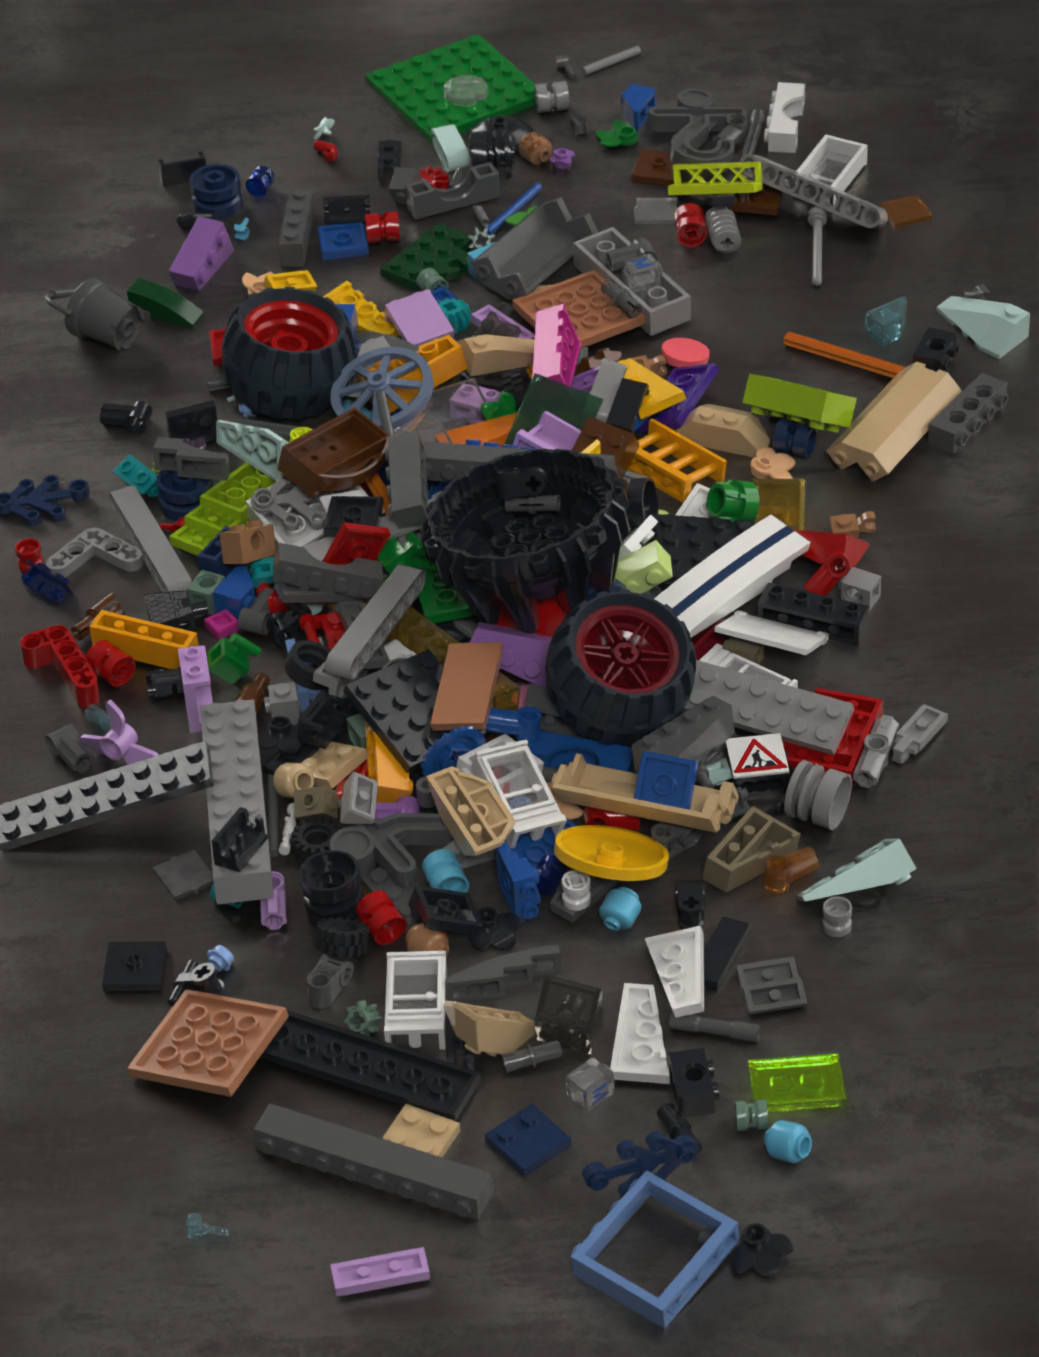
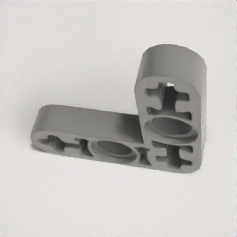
M89 528L49 557L46 561L49 577L63 579L96 555L125 571L133 572L143 566V556L139 548L99 528ZM110 548H118L115 551H107ZM73 552H82L78 555H70Z

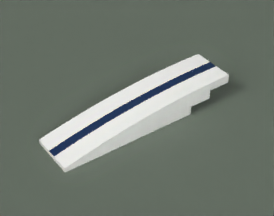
M769 515L704 559L654 599L663 605H669L675 611L678 619L686 624L692 638L762 593L768 583H772L775 577L790 569L792 560L808 551L811 542L773 515Z

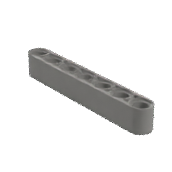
M744 155L739 161L750 162L754 160L755 162H761L762 183L864 227L881 228L887 223L888 215L883 208L759 155ZM746 168L742 173L755 179V169L751 171L750 168ZM772 168L776 172L775 178L773 180L769 176V172ZM792 177L796 180V185L793 189L789 184ZM811 186L816 188L814 197H811L809 192ZM833 194L837 199L834 206L830 203V197ZM853 203L857 206V212L854 215L850 211ZM874 211L878 216L876 223L871 221V214Z
M131 485L109 492L113 511L134 546L141 550L143 561L161 591H187L192 580L136 487Z
M403 565L396 566L328 654L325 663L326 674L354 680L359 675L370 658L422 592L426 581L425 570Z

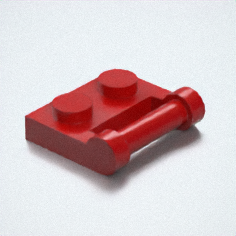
M337 612L318 616L304 614L299 618L300 627L305 631L308 641L320 643L315 629L322 628L328 645L326 647L330 650L333 649L346 632Z

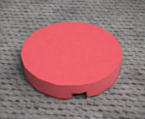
M672 338L662 344L661 355L667 359L666 362L671 366L680 368L704 365L709 361L710 351L707 346L699 341L688 338Z

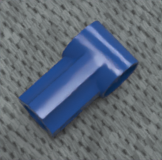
M531 706L521 707L518 711L491 708L486 732L515 735V738L519 741L527 739L528 743L536 742L540 736L542 713L539 709Z

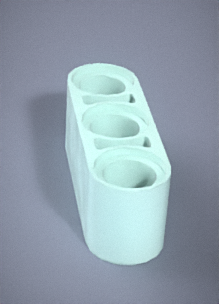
M454 124L431 129V134H434L432 138L434 147L447 172L456 171L457 168L463 166L471 167L469 152Z

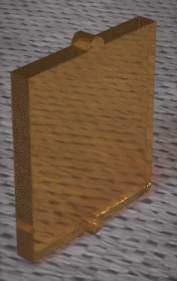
M918 195L879 203V207L887 212L888 220L894 228L932 219V214L927 209V204L923 203Z

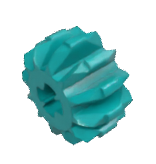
M454 297L452 299L445 298L444 301H436L453 327L455 335H457L458 331L464 332L466 327L470 326L471 312L469 304L464 303L463 299L456 300Z

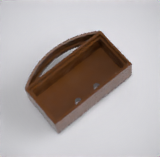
M354 407L282 446L278 470L289 481L305 491L307 496L313 499L326 491L348 489L366 482L380 470L386 459L385 449L388 448V437L390 435Z

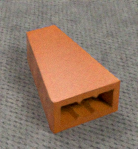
M521 412L436 433V443L466 444V439L481 440V445L484 442H497L499 447L502 444L513 445L517 432L521 429L529 432L532 430V425L529 420L524 418Z

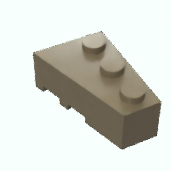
M752 806L707 856L702 879L727 893L795 856L801 833Z

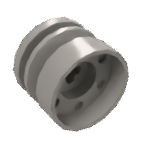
M805 760L801 761L794 770L786 791L784 802L786 816L798 817L802 821H807L812 816L814 825L834 830L841 822L849 803L852 789L851 775L834 769H829L825 773L822 765H813L812 762Z

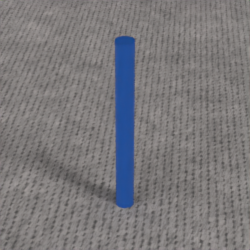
M536 182L487 226V234L489 236L494 234L506 223V218L517 213L542 190L541 184Z

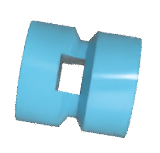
M448 849L436 850L423 860L422 871L429 882L430 888L467 893L469 881L453 851Z

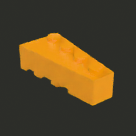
M450 335L420 345L419 350L415 351L427 361L434 380L433 388L468 369L462 347ZM400 359L391 360L387 372L408 363V361ZM381 361L375 362V367L367 370L370 372L378 370ZM417 367L395 379L423 381V374ZM355 374L358 383L367 381V379ZM394 388V391L406 403L415 400L420 390ZM371 396L369 401L373 404V397ZM387 397L390 413L394 412L398 407Z

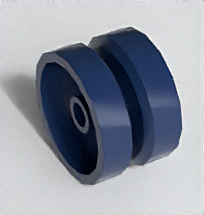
M212 164L198 168L192 173L190 187L194 212L210 211L212 219H222L236 214L241 209L243 202L240 176L234 167L224 164Z
M160 470L157 475V488L161 512L172 521L185 517V515L200 505V496L213 487L212 479L178 477L177 471Z

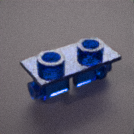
M29 560L26 561L31 568L21 576L24 585L37 592L40 590L42 595L54 602L62 601L66 591L72 595L74 594L67 585L69 581L60 573L53 575L51 570L40 562L36 565Z

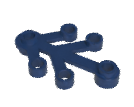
M56 475L46 476L43 482L35 489L32 480H21L11 493H0V515L12 513L25 518L28 526H37L41 523L40 513L37 510L23 508V506H30L50 514L52 521L61 522L66 518L65 508L47 502L73 498L75 502H83L90 494L88 482L77 479L70 482L68 485L69 489L55 491L60 486Z
M653 1131L645 1139L650 1150L634 1145L632 1140H624L617 1145L616 1151L622 1161H629L633 1158L637 1160L607 1169L602 1162H592L583 1169L582 1177L589 1188L598 1191L604 1189L608 1185L609 1180L634 1173L626 1182L620 1184L617 1189L622 1198L628 1192L630 1184L635 1179H639L646 1170L651 1173L658 1165L663 1163L664 1165L653 1174L667 1182L666 1178L679 1164H687L695 1159L699 1153L700 1146L689 1135H681L671 1139L664 1136L661 1131ZM662 1149L666 1150V1151H663V1152H660V1153H655V1152L661 1151Z

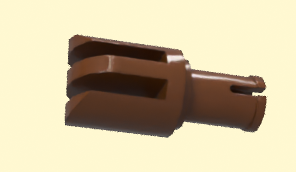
M109 593L87 609L86 617L71 627V633L78 631L73 635L77 640L82 641L90 634L89 626L101 610L121 615L125 614L124 610L117 611L121 608L119 601L110 603L116 599L114 593Z
M261 672L256 673L251 684H246L241 688L235 701L254 700L257 714L264 704L265 690L270 684L269 676Z

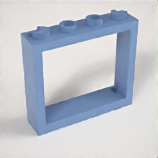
M646 1170L639 1179H635L630 1184L628 1192L621 1200L613 1203L607 1216L593 1226L590 1235L585 1241L575 1246L571 1253L573 1275L665 1329L740 1241L738 1222ZM649 1196L698 1224L715 1231L659 1298L594 1261Z

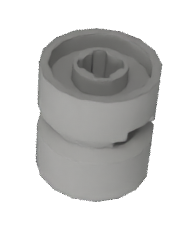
M566 81L553 82L552 86H549L547 83L534 85L535 104L538 114L551 112L552 108L556 111L570 109Z

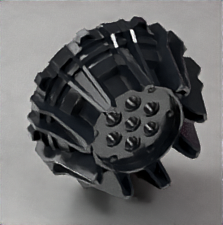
M547 448L515 452L483 462L449 483L435 501L430 502L426 507L428 517L422 524L424 534L421 540L427 560L437 565L441 582L453 586L483 623L497 624L502 600L520 630L525 633H534L539 626V600L557 596L566 614H568L579 603L587 601L589 580L599 593L604 591L610 593L612 591L620 549L623 544L622 539L630 531L626 509L630 503L625 483L619 480L617 472L607 468L604 459L598 456L591 457L587 454H580L577 451ZM504 468H543L547 472L549 480L543 492L537 496L560 495V511H537L536 514H530L529 512L507 513L505 510V499H499L495 471ZM532 477L530 480L535 483V486H538L540 481H536L535 477Z

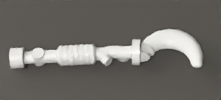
M294 803L289 804L287 807L290 817H285L283 842L279 846V853L282 855H288L291 849V834L296 826Z

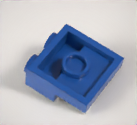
M504 841L502 846L496 848L497 877L501 892L511 913L517 915L523 921L538 917L539 908L537 905L541 904L540 894L536 884L540 883L536 867L531 868L527 857L519 859L516 851H511L507 841Z

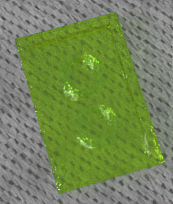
M838 1053L748 1060L753 1102L759 1099H766L767 1112L846 1106V1094Z

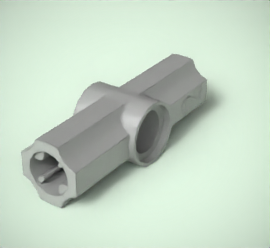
M883 715L881 718H876L871 733L864 740V749L853 773V780L860 787L870 788L872 785H876L883 768L888 765L889 753L896 738V733L899 731V723L892 716Z

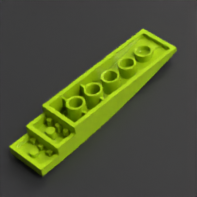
M247 462L229 475L227 481L221 480L200 496V505L185 515V525L169 536V543L171 546L198 556L224 526L230 527L238 524H245L247 526L246 522L250 520L247 514L246 500L250 499L256 490L269 488L276 481Z

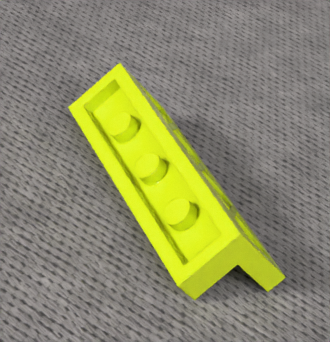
M761 162L673 165L674 184L668 186L669 195L755 193L763 190ZM726 168L731 169L736 174L731 181H727L721 176V173ZM746 168H755L754 181H749L742 174ZM704 169H708L715 175L710 182H706L699 176ZM680 170H687L693 175L688 183H681Z

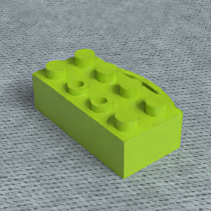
M749 373L742 403L752 405L751 413L766 414L775 418L783 417L796 423L803 422L812 428L839 433L840 426L850 428L857 398Z

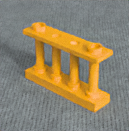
M652 418L649 420L648 435L637 440L640 446L627 471L651 478L656 488L684 503L691 493L692 484L706 476L717 482H724L727 460ZM651 444L660 448L652 453L643 450V448ZM672 455L678 460L667 464L661 459ZM688 465L696 469V471L688 475L679 471Z

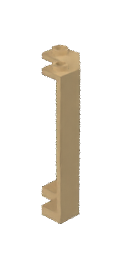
M915 362L902 369L851 423L850 428L847 427L826 452L840 469H845L857 462L870 480L875 481L891 472L928 431V424L962 390L948 372L942 370L935 372L927 369L925 364Z
M576 753L573 762L571 761L568 767L567 765H560L558 772L554 773L551 781V787L558 801L715 833L720 830L721 823L727 824L731 821L739 798L734 783L725 781L722 782L720 790L694 785L690 810L595 791V788L604 780L636 785L638 774L587 764L583 755Z

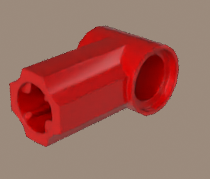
M842 551L830 553L827 560L803 587L808 592L826 596L836 583L848 573L850 568L849 557ZM835 558H841L845 561L846 565L842 570H834L830 565L831 561Z
M588 806L584 808L585 825L612 826L635 832L640 830V817Z

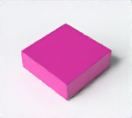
M227 609L204 619L205 627L218 640L240 630L238 628V620Z

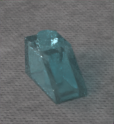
M902 296L865 312V333L881 346L902 338L907 318V297Z

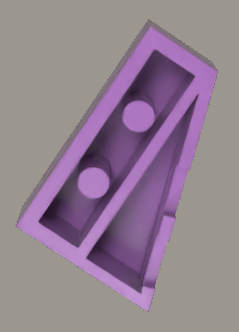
M198 216L169 270L174 285L200 291L234 252L223 222Z

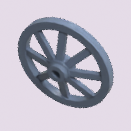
M402 347L375 349L355 358L342 369L341 376L333 383L331 389V404L338 417L354 407L360 410L372 396L373 412L371 421L383 429L375 394L378 391H385L386 398L389 397L401 410V412L391 416L394 429L413 419L426 406L433 391V375L427 361L413 350ZM391 359L408 361V363L387 372ZM381 361L379 369L374 372L364 368L372 363ZM417 367L423 374V381L395 379ZM355 374L367 379V381L345 387ZM394 388L420 390L415 400L408 405L394 391ZM364 391L347 411L343 409L342 397Z

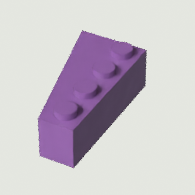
M479 622L470 643L502 642L504 650L500 668L538 686L547 688L545 667L552 637L539 635V633L535 632L525 633L524 631L514 630V628Z

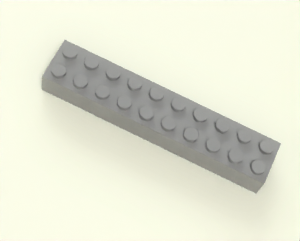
M238 700L235 702L200 705L202 739L207 742L210 748L214 783L213 787L206 788L216 903L225 904L274 898L268 839L240 872L214 865L211 842L240 807L247 809L249 820L253 824H256L255 817L259 814L264 821L265 833L268 835L255 701Z

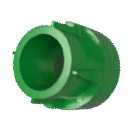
M726 480L725 482H715L708 492L706 506L709 514L713 517L730 520L731 522L735 520L737 522L739 520L754 521L759 510V492L755 484L749 481Z

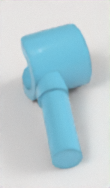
M244 218L240 225H234V230L237 231L234 238L244 241L248 238L249 228L246 227L249 223L248 218Z

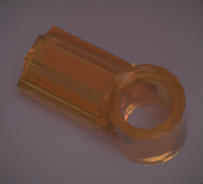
M808 846L786 857L780 855L769 857L765 862L764 886L766 890L774 894L785 893L790 888V882L818 869L819 860L815 855V851Z

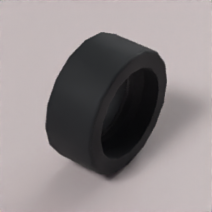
M314 641L295 643L285 661V671L288 677L298 685L308 689L321 690L327 688L324 685L313 682V675L317 669L305 665L301 660L313 662L320 667L326 661L331 650L323 644Z

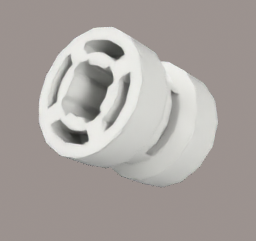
M572 870L563 875L562 901L566 908L579 911L589 906L591 902V887L588 874Z

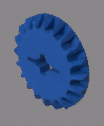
M464 725L459 729L453 728L448 734L444 732L442 738L435 739L436 743L428 747L429 753L423 756L424 762L421 764L423 769L421 773L425 777L451 766L456 768L458 757L486 744L485 737L474 727L470 726L467 728Z

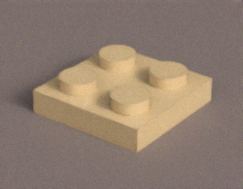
M331 741L326 749L319 748L314 755L305 759L302 763L309 766L312 770L315 786H325L333 789L367 759V751L362 747Z
M405 1104L382 1139L443 1158L460 1132V1123Z

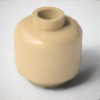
M284 763L275 771L273 784L280 796L294 799V790L314 787V775L309 766L303 763Z

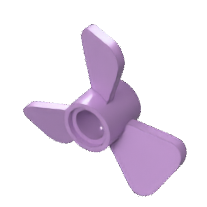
M108 700L105 704L112 729L104 737L84 734L79 738L80 742L96 753L105 754L112 760H119L123 757L127 765L159 755L153 750L136 744L138 741L137 733L129 724L125 723L122 711L112 700Z

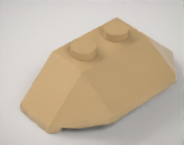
M713 404L697 407L689 413L681 428L672 429L702 447L749 457H756V452L759 449L770 447L771 440L755 413Z
M453 766L426 776L440 818L465 856H477L503 845L516 823L491 782L472 774L460 772V769Z
M447 1000L443 1005L456 1036L466 1042L465 1047L476 1054H481L483 1051L496 1057L497 1054L514 1052L534 1036L541 1027L522 1013Z

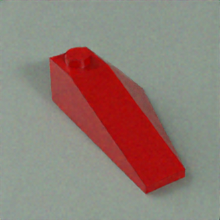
M792 529L811 542L808 551L802 555L820 564L827 560L830 553L842 551L849 557V569L856 567L869 547V542L847 534ZM835 558L830 563L831 567L838 571L842 570L846 565L845 561L841 558Z

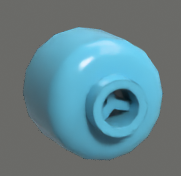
M626 887L610 890L599 908V915L604 920L603 924L612 931L630 929L641 911L639 896L633 890Z
M779 1120L766 1131L764 1143L770 1157L795 1164L806 1158L810 1153L812 1138L803 1125Z

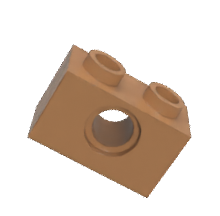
M252 520L246 522L247 526L245 524L232 525L229 531L220 533L223 564H245L276 555L273 524H262V520Z

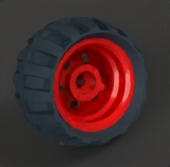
M272 287L264 289L259 293L248 295L244 302H240L232 313L222 341V366L230 391L233 392L240 404H245L251 411L257 414L262 413L274 419L302 420L305 417L319 416L326 409H331V389L333 383L341 376L342 369L355 359L354 336L343 309L338 308L334 301L328 297L324 298L314 291L295 289V287L277 289Z

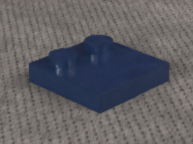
M532 1103L485 1134V1142L523 1177H526L571 1147V1137Z

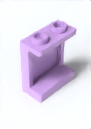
M429 289L415 292L410 296L385 304V320L387 322L392 321L403 340L419 347L447 335L454 339V329Z
M545 411L542 413L538 425L532 430L526 432L521 429L517 432L513 445H517L519 449L520 447H530L535 449L572 450L581 430Z
M193 646L178 649L190 733L202 731L200 705L213 703L205 646Z

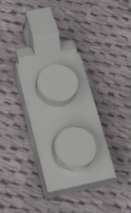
M923 704L896 733L892 760L902 764L909 758L910 753L916 755L918 751L920 752L948 720V714Z

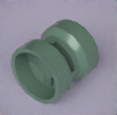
M426 268L421 271L416 280L418 287L422 291L429 289L431 292L442 286H445L447 289L449 288L448 282L433 268Z
M759 1099L754 1103H747L744 1100L735 1101L737 1132L747 1131L749 1128L768 1130L766 1099ZM748 1108H750L751 1123H749V1109H748Z

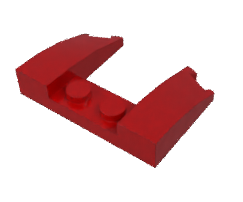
M816 688L815 693L853 703L854 711L835 755L782 741L784 751L788 753L786 757L788 766L796 769L801 761H809L813 765H822L825 773L829 769H834L850 774L853 786L855 782L853 780V773L863 752L864 740L871 733L876 718L883 716V699Z

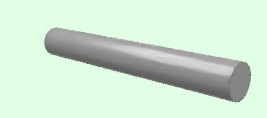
M632 47L582 67V73L586 76L639 55L641 53L640 47Z

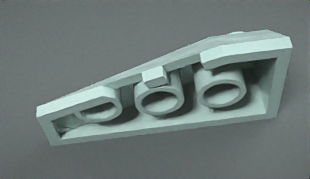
M950 296L938 305L936 309L950 324L962 329V334L966 338L970 337L973 339L975 346L979 350L997 359L1003 357L1029 337L1030 313L1009 303Z
M223 420L216 421L217 444L273 480L277 481L280 478L281 472L278 470L281 449L282 446L289 442L269 429Z
M884 839L856 856V864L851 862L839 867L834 872L836 876L833 878L827 876L819 880L796 897L798 901H810L894 882L896 885H899L910 879V872L917 868L900 839Z

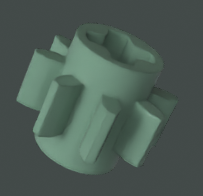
M488 227L484 229V232H479L478 228H475L476 235H468V238L473 240V244L469 246V249L474 247L479 249L482 247V245H476L478 236L482 235L483 238H488L489 240L486 241V245L491 244V239L496 235L491 234L489 236L487 234Z
M362 1000L357 1001V1007H347L349 1014L347 1019L343 1021L348 1024L351 1031H360L361 1034L369 1036L370 1032L374 1033L380 1030L377 1025L383 1016L378 1014L376 1004L367 1007L366 1001Z

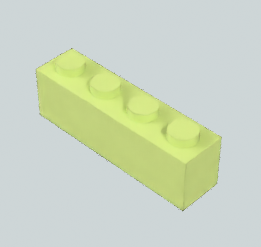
M655 540L618 560L615 579L622 582L630 592L642 594L673 577L671 556Z

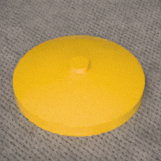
M582 825L570 827L557 834L554 845L556 857L565 865L588 875L611 880L641 881L656 878L667 870L669 860L667 849L661 843L653 840V838L635 831L612 826Z

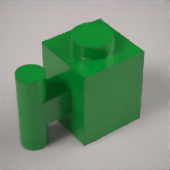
M409 532L406 535L407 542L401 546L393 536L383 547L377 559L382 562V565L389 574L392 573L397 565L418 568L411 557L416 553L419 556H424L425 550L423 543L413 532Z
M233 633L229 640L223 637L207 652L209 672L233 685L238 679L243 678L250 669L249 654L257 657L261 652V648L237 633Z

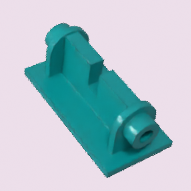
M129 454L112 471L128 485H134L141 495L144 496L146 494L149 497L159 495L157 474Z

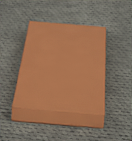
M502 642L449 644L430 723L432 731L459 729L463 725L467 728L472 726L476 730L486 729L504 650Z

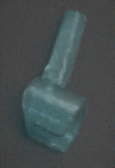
M191 1213L186 1216V1233L190 1238H198L203 1233L229 1235V1228L203 1224L200 1214Z

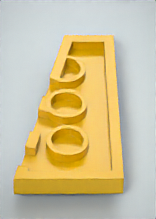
M348 280L323 296L324 298H330L335 304H355L358 318L356 331H373L394 337L400 336L392 321L387 322L385 320V312H379L377 306L372 301L368 302L365 300L364 294L359 290L355 291Z
M629 358L618 361V363L627 365L624 378L649 385L648 390L650 392L644 396L638 412L640 419L686 400L683 390L633 359Z

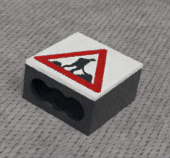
M780 733L729 738L725 742V758L732 776L730 783H734L735 788H746L749 797L786 794L789 785V768Z

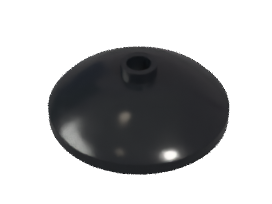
M505 115L491 116L478 121L469 129L467 144L471 149L470 132L485 131L488 141H492L494 130H498V140H503V129H509L514 145V156L519 155L518 150L521 138L534 131L529 124L519 118Z

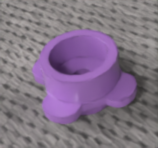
M565 148L553 150V156L550 157V162L556 168H568L571 166V158L575 156V153Z

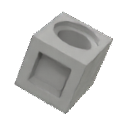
M852 567L848 574L840 579L838 589L841 591V600L867 605L870 611L881 596V576Z

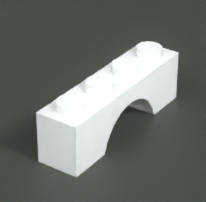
M778 82L777 91H773L772 103H770L769 116L767 117V129L765 128L764 142H768L769 152H796L798 121L790 118L803 115L805 84Z

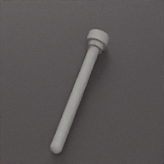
M813 207L808 213V222L813 227L812 283L814 286H819L822 283V227L827 222V212L823 208Z

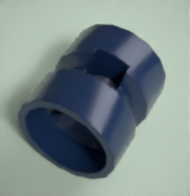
M780 419L773 434L772 447L776 451L784 453L792 451L793 455L808 459L816 445L817 429L806 424L797 426V423L794 421Z

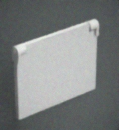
M739 610L734 612L733 616L715 626L714 631L803 655H808L820 645H825L829 639V633L815 632L748 615L747 612Z

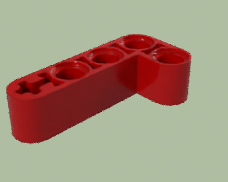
M53 625L29 633L21 638V652L23 663L26 667L36 669L53 663L79 706L93 707L100 702L97 676L65 626Z

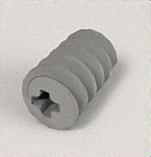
M717 205L708 210L705 221L713 248L720 253L736 251L741 245V237L734 213L724 205Z

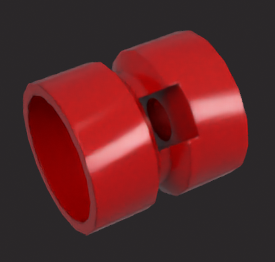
M693 203L680 206L674 214L678 241L687 247L701 245L707 237L704 211L700 206Z
M397 211L384 212L383 216H380L378 213L365 214L368 244H379L382 239H385L387 243L400 242Z
M99 640L94 643L86 655V659L95 674L101 676L103 680L114 687L126 684L135 672L136 662L133 657L120 650L108 640Z
M382 890L373 891L365 895L358 902L355 913L362 923L369 926V933L374 941L379 945H387L393 943L404 934L407 922L398 908H395L396 906L388 894Z

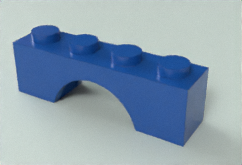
M541 730L539 739L536 742L528 743L531 753L542 760L544 766L558 769L561 764L568 766L571 761L573 762L576 753L583 755L587 764L635 773L632 747L616 744L605 745L595 740Z

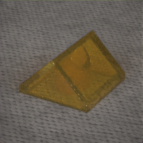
M753 478V483L757 487L760 497L759 510L754 519L755 524L769 515H773L791 529L804 530L805 479Z

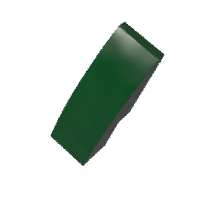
M137 278L127 290L128 301L139 306L142 310L150 311V316L153 320L193 329L204 316V312L186 298L151 281Z

